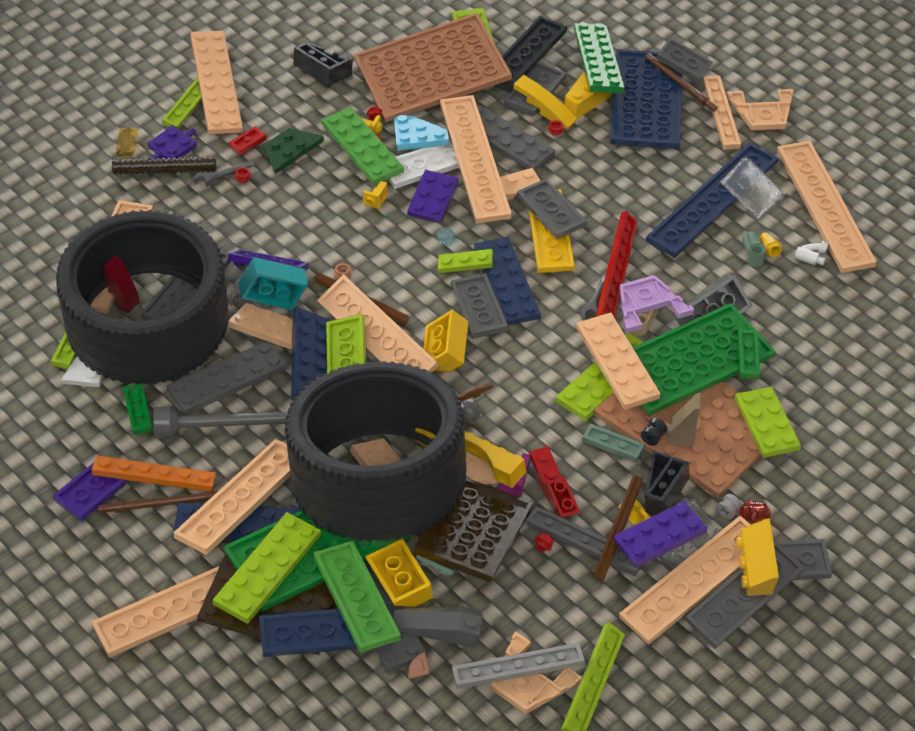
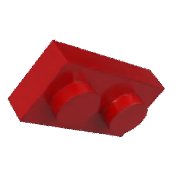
M254 126L230 141L229 148L241 156L267 140L266 134Z

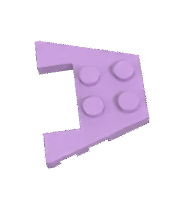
M655 275L620 285L626 334L642 329V323L637 314L670 305L679 319L693 315L694 308L691 305L687 306L679 295L675 296L670 291L671 289Z

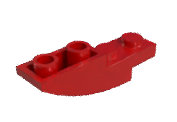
M545 446L530 451V459L536 470L535 477L556 514L561 518L579 514L580 510L566 478L561 476L549 447Z

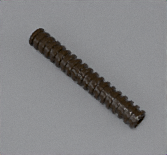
M206 156V158L195 157L194 159L193 157H190V159H187V157H184V159L182 157L171 159L169 157L168 159L157 158V160L151 158V160L149 158H146V160L135 158V160L124 159L122 161L118 159L116 161V159H113L112 173L114 175L117 173L119 175H122V173L133 174V172L136 174L139 172L141 174H144V172L155 174V172L166 173V171L168 173L172 171L174 173H177V171L188 173V171L199 172L201 170V172H204V170H207V172H210L212 170V172H215L216 158L214 156L212 158H209V156Z

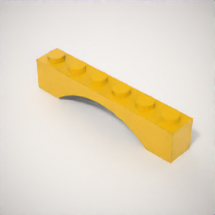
M415 429L417 433L428 438L435 439L436 435L423 429ZM465 431L466 452H470L472 455L483 460L494 473L496 481L513 488L519 479L526 474L525 460L521 456L512 454L502 447L495 446L489 441L480 439L472 433Z

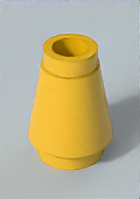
M768 233L760 235L761 244L766 248L765 254L770 257L778 256L782 251L781 243Z

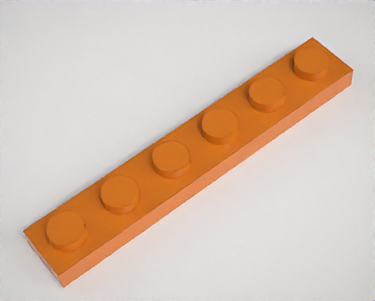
M97 455L92 467V475L208 492L213 491L216 472Z

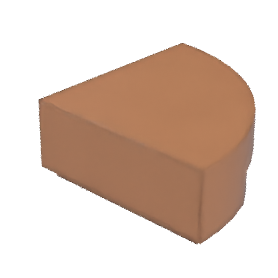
M425 652L417 655L411 661L408 667V679L430 674Z

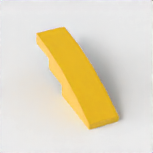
M523 75L514 83L513 89L527 96V102L539 108L540 115L551 121H561L567 130L577 121V117L562 102L530 78Z

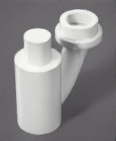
M823 240L822 243L798 247L794 259L816 265V263L824 265L825 258L820 257L819 253H826L828 243Z

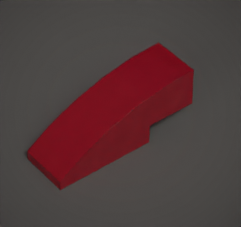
M115 255L104 266L108 292L114 295L116 307L129 314L140 303L129 272L121 259Z

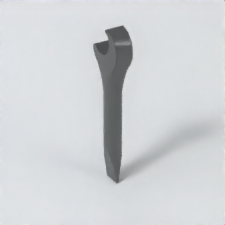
M249 161L216 172H199L194 176V184L196 185L197 182L204 181L205 186L208 187L215 180L235 173L240 167L250 168L255 166L253 161Z
M605 272L592 299L581 308L580 317L583 321L586 320V315L589 314L596 317L597 305L606 276Z

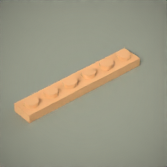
M720 75L703 77L707 96L711 102L718 106V109L715 112L712 111L723 150L740 149L741 141Z

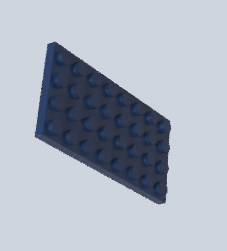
M617 49L616 60L623 81L624 92L614 93L610 144L679 149L682 87L645 59L647 53L656 58L659 52ZM667 66L670 70H672L674 73H676L679 77L682 78L681 73L676 72L674 69Z

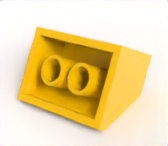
M453 309L426 325L423 349L439 364L434 371L451 372L464 364L468 321Z
M764 519L741 529L739 537H736V547L741 552L739 567L743 569L744 576H742V588H746L747 596L772 595L779 578L770 519Z
M403 539L365 556L394 606L416 607L433 599L431 583Z

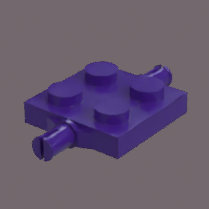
M172 125L147 143L148 148L155 153L149 157V160L151 158L155 160L157 158L168 159L169 157L171 159L174 157L179 159V157L185 156L197 147V142L190 138L196 134V130L191 127L188 131L182 132Z

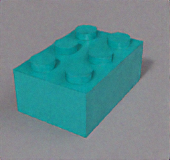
M255 257L238 282L241 299L290 310L294 308L308 286L305 269Z

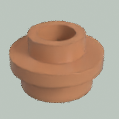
M341 263L334 269V277L336 279H339L343 274L348 279L352 276V269L349 265Z

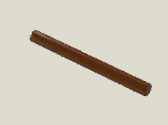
M320 272L314 276V282L328 289L337 281ZM367 296L393 321L402 325H406L409 321L407 314Z
M634 475L631 479L595 569V579L602 581L606 577L618 546L614 542V535L625 529L643 483L641 476Z

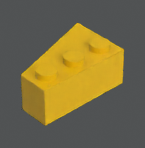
M583 72L566 94L565 106L578 119L612 97V93L589 92L585 72Z

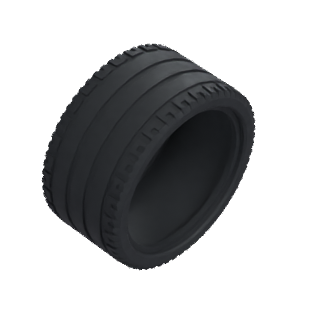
M132 210L128 213L114 214L112 217L107 216L106 219H100L99 222H94L91 224L92 226H87L84 231L79 232V235L75 236L72 242H69L68 247L64 249V253L61 255V260L58 262L59 266H57L56 285L68 341L75 355L79 357L81 362H84L86 367H90L91 371H96L98 375H103L104 378H111L112 381L118 380L120 383H144L148 385L149 383L157 384L160 381L163 383L169 379L171 381L176 377H182L183 374L187 375L190 373L189 371L196 370L198 366H202L204 361H208L209 357L214 355V351L218 350L222 339L225 337L229 310L223 259L216 242L213 241L212 236L206 230H203V227L197 226V223L191 222L188 218L184 219L181 215L176 216L175 213L169 214L166 211L160 212V210ZM115 255L121 259L130 276L145 273L167 274L178 277L197 289L195 295L184 306L168 315L151 320H119L108 317L91 307L94 299L107 287L104 266Z
M373 361V363L364 362L363 364L356 363L352 366L347 365L344 368L340 367L338 370L325 373L322 377L311 381L308 386L303 388V391L298 393V396H295L294 402H291L290 408H288L285 420V437L294 497L299 509L302 510L307 519L312 520V523L315 525L318 524L319 528H324L326 532H332L336 536L341 535L342 538L349 537L351 540L358 539V541L367 540L372 542V540L381 541L385 539L390 541L393 538L396 540L400 539L399 537L405 538L410 534L415 535L419 531H425L427 527L431 528L434 523L437 524L440 522V519H444L446 514H450L452 508L456 507V503H459L465 489L467 472L463 409L454 389H451V386L446 384V381L441 380L439 376H434V373L427 372L426 369H420L417 366L413 367L410 364L404 365L400 362ZM415 429H423L436 435L435 439L428 438L417 433ZM377 434L404 436L417 440L427 446L419 453L405 460L378 466L353 465L327 456L329 452L345 442Z

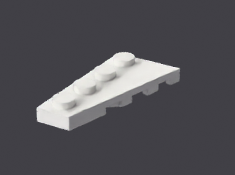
M76 357L61 381L62 384L100 387L103 375H98L96 371H91L90 367H86L84 362H81L79 357Z

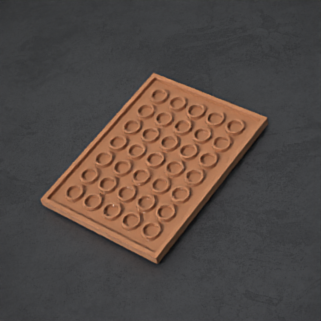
M478 13L354 54V59L377 106L383 110L382 117L385 123L394 120V117L409 115L440 104L442 99L462 97L512 79L510 70Z
M724 381L699 392L701 398L694 447L670 444V436H667V431L661 436L660 441L655 446L646 444L640 435L652 418L662 420L668 428V424H672L673 416L695 395L648 417L639 405L624 410L613 392L594 410L596 417L624 436L644 443V449L651 454L655 450L689 462V479L718 499L761 457L735 401V394L741 392Z

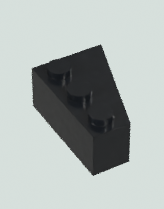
M304 42L294 47L293 65L325 85L331 86L352 75L353 58L349 56L344 58L339 56L338 52L334 51L332 54L326 52L323 47Z
M653 450L645 490L646 513L655 516L671 508L689 480V462Z

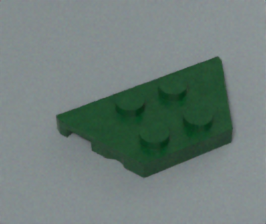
M288 128L265 143L263 149L268 157L269 164L272 166L273 173L276 175L323 143L324 136Z

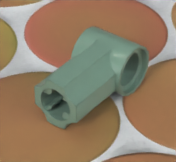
M749 231L742 237L748 255L747 263L752 267H761L764 263L766 248L761 244L758 234L754 233V231Z

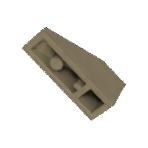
M697 393L673 416L672 424H668L667 436H670V444L694 447L701 394Z

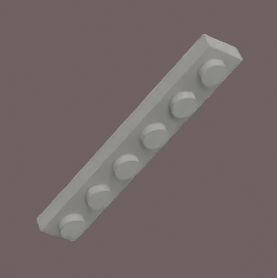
M574 643L452 666V673L456 689L584 666L585 660L580 644Z

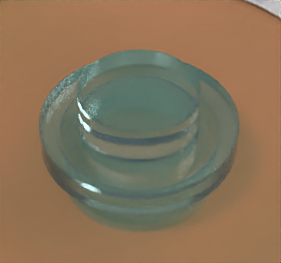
M442 228L437 232V238L441 244L448 245L453 242L455 232L449 228Z

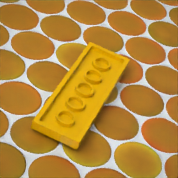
M528 209L538 273L574 271L569 234L556 240Z

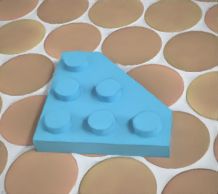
M411 115L394 117L397 151L449 145L446 129Z

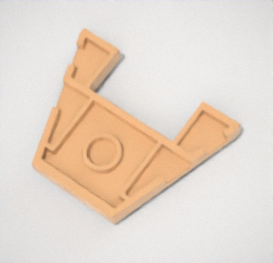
M793 89L778 90L777 97L779 102L746 103L743 91L728 92L727 99L750 130L785 129Z
M515 631L505 656L525 653L530 648L531 641ZM568 668L564 669L554 681H551L543 674H536L493 682L491 690L527 714L579 685L582 676Z

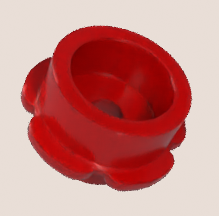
M372 106L366 112L368 119L374 121L377 115L381 116L382 119L383 110L377 106Z
M553 120L549 123L547 129L550 134L558 136L563 133L564 126L561 121Z
M246 167L238 168L234 174V178L240 183L248 182L252 176Z
M540 533L538 537L534 538L535 546L538 550L542 552L552 550L554 541L549 535Z

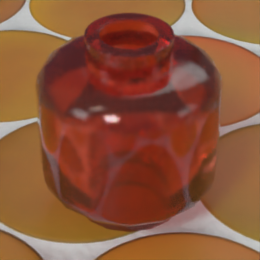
M762 500L745 501L739 509V516L753 525L764 519H770L771 510Z

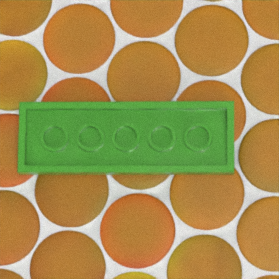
M351 107L321 119L323 127L373 185L404 173L402 164Z
M350 541L314 552V560L359 652L362 653L400 641L401 634L354 542Z

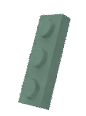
M591 423L582 437L583 443L637 463L645 447L644 443Z

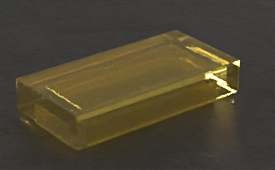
M120 128L116 149L117 156H134L138 134L137 128Z

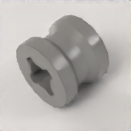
M726 494L723 502L718 503L716 506V510L720 516L731 520L734 518L735 512L742 508V503L736 496Z

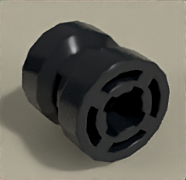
M652 418L640 436L646 444L655 446L660 441L661 436L666 433L667 426L662 420Z

